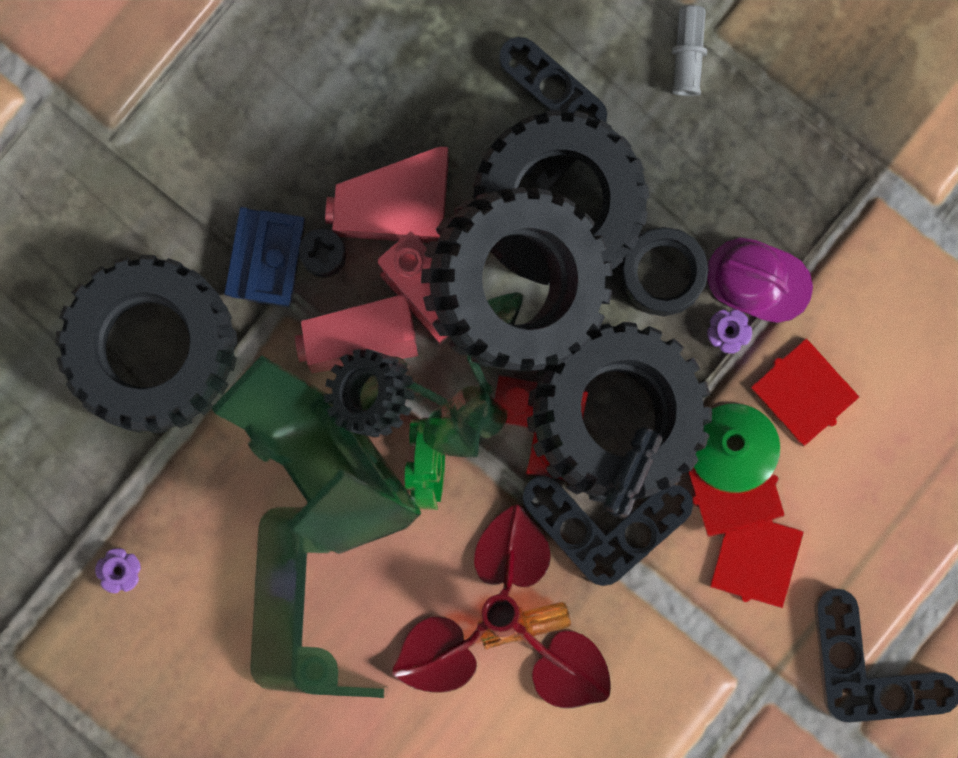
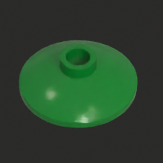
M724 404L712 409V422L703 427V432L709 435L706 447L695 454L698 458V462L694 466L696 473L708 485L724 492L742 493L761 486L773 474L780 457V439L775 426L766 415L748 405ZM732 437H738L743 441L744 447L739 451H732L728 448L726 442Z

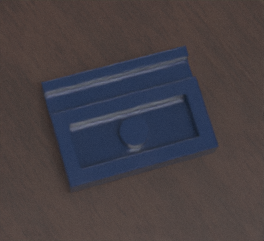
M240 207L224 294L226 298H237L250 302L291 308L300 258L299 247L306 225L305 217Z

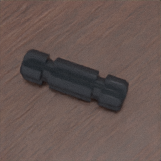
M644 427L636 431L631 442L633 450L627 451L612 484L615 489L612 492L609 491L603 504L604 510L620 518L629 515L635 502L632 497L639 493L653 462L650 457L657 453L662 442L660 434Z

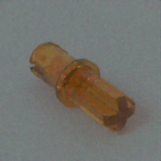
M558 602L523 611L522 607H519L521 624L533 636L564 629L571 625L569 609L565 602ZM488 630L481 636L485 650L510 642L524 640L516 632L507 637H498Z

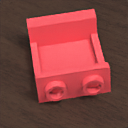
M410 231L378 258V265L383 270L380 277L396 296L405 295L408 298L412 314L432 337L441 344L449 336H440L434 328L433 322L438 319L435 311H426L423 297L431 295L430 283H421L422 269H430L432 258L424 255L427 248Z

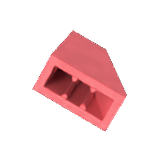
M437 147L336 184L335 197H327L325 223L333 224L332 230L339 237L399 241L408 232L412 231L422 243L438 241L440 235L437 233L436 228L445 218L449 164L448 147Z
M398 295L301 321L303 334L295 335L299 362L307 361V366L311 373L330 371L334 364L343 367L344 364L340 358L345 354L353 356V350L357 349L364 351L366 349L373 350L396 359L418 356L412 312L408 298L405 295Z

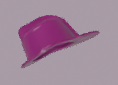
M746 238L727 241L715 250L708 261L707 280L709 289L717 300L731 308L759 319L775 323L790 321L803 313L811 301L813 284L810 272L803 262L790 253L760 241Z

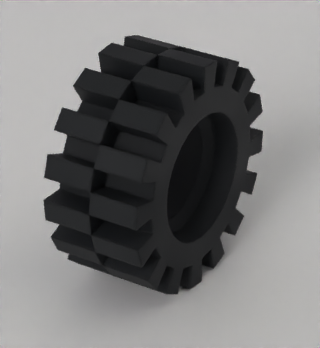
M361 349L353 350V356L345 354L340 358L344 366L334 364L331 372L336 374L335 380H326L325 386L332 388V394H324L325 403L334 405L327 409L329 416L337 418L334 422L336 425L354 433L370 437H379V434L387 436L393 433L390 426L399 428L404 423L399 418V415L409 416L412 409L405 406L406 399L414 400L415 393L406 389L407 386L414 384L412 377L405 375L408 368L392 356L366 349V351ZM375 376L378 381V394L373 405L364 411L361 406V391L367 380Z

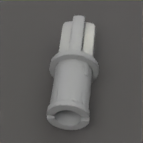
M686 5L679 9L677 46L672 47V54L676 55L674 87L672 88V92L675 95H701L702 57L707 56V49L703 48L706 11L701 6Z

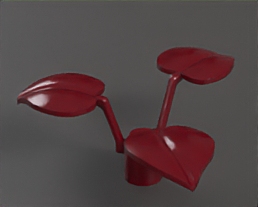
M514 505L498 515L483 532L475 549L474 565L480 580L488 585L504 583L500 593L490 597L482 607L483 622L479 623L471 636L464 640L461 627L449 618L437 616L421 621L406 637L397 662L392 669L393 675L399 681L414 689L430 693L455 691L465 686L476 673L477 661L468 648L473 646L484 632L489 630L498 637H507L516 632L539 654L544 656L533 667L532 681L536 692L546 703L558 708L573 709L605 702L609 699L611 692L610 673L606 661L598 647L588 637L574 631H562L555 635L549 649H547L521 624L519 607L515 600L509 596L512 584L521 588H528L537 584L549 569L551 553L544 534L519 505Z

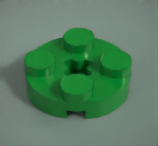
M423 417L422 419H412L410 422L409 443L411 447H415L414 462H406L405 489H410L411 506L421 510H438L437 502H441L446 455L442 454L441 446H437L436 441H445V427L442 418Z

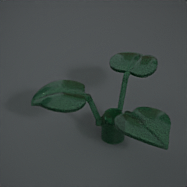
M513 292L487 300V302L501 320L514 325L524 295ZM467 355V361L479 386H467L448 400L415 382L413 385L406 387L440 405L426 421L423 439L431 449L448 456L478 457L480 436L482 438H490L497 434L505 425L508 417L506 409L490 396L494 387L487 382L479 364L471 362V356ZM392 356L398 359L399 363L405 364V366L407 367V363L405 360L397 356ZM375 376L367 380L361 391V406L364 411L373 405L378 394V381Z

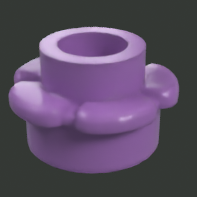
M732 309L730 312L726 310L716 312L711 317V327L707 330L710 343L714 347L720 348L724 353L738 352L742 345H747L752 337V328L747 324V316L736 309ZM727 327H732L734 329V333L732 335H728L725 332V329Z
M114 548L107 551L106 556L100 558L96 564V576L101 579V586L107 592L130 591L139 581L140 562L134 554H127L124 549ZM119 566L122 568V573L117 576L114 573V569Z

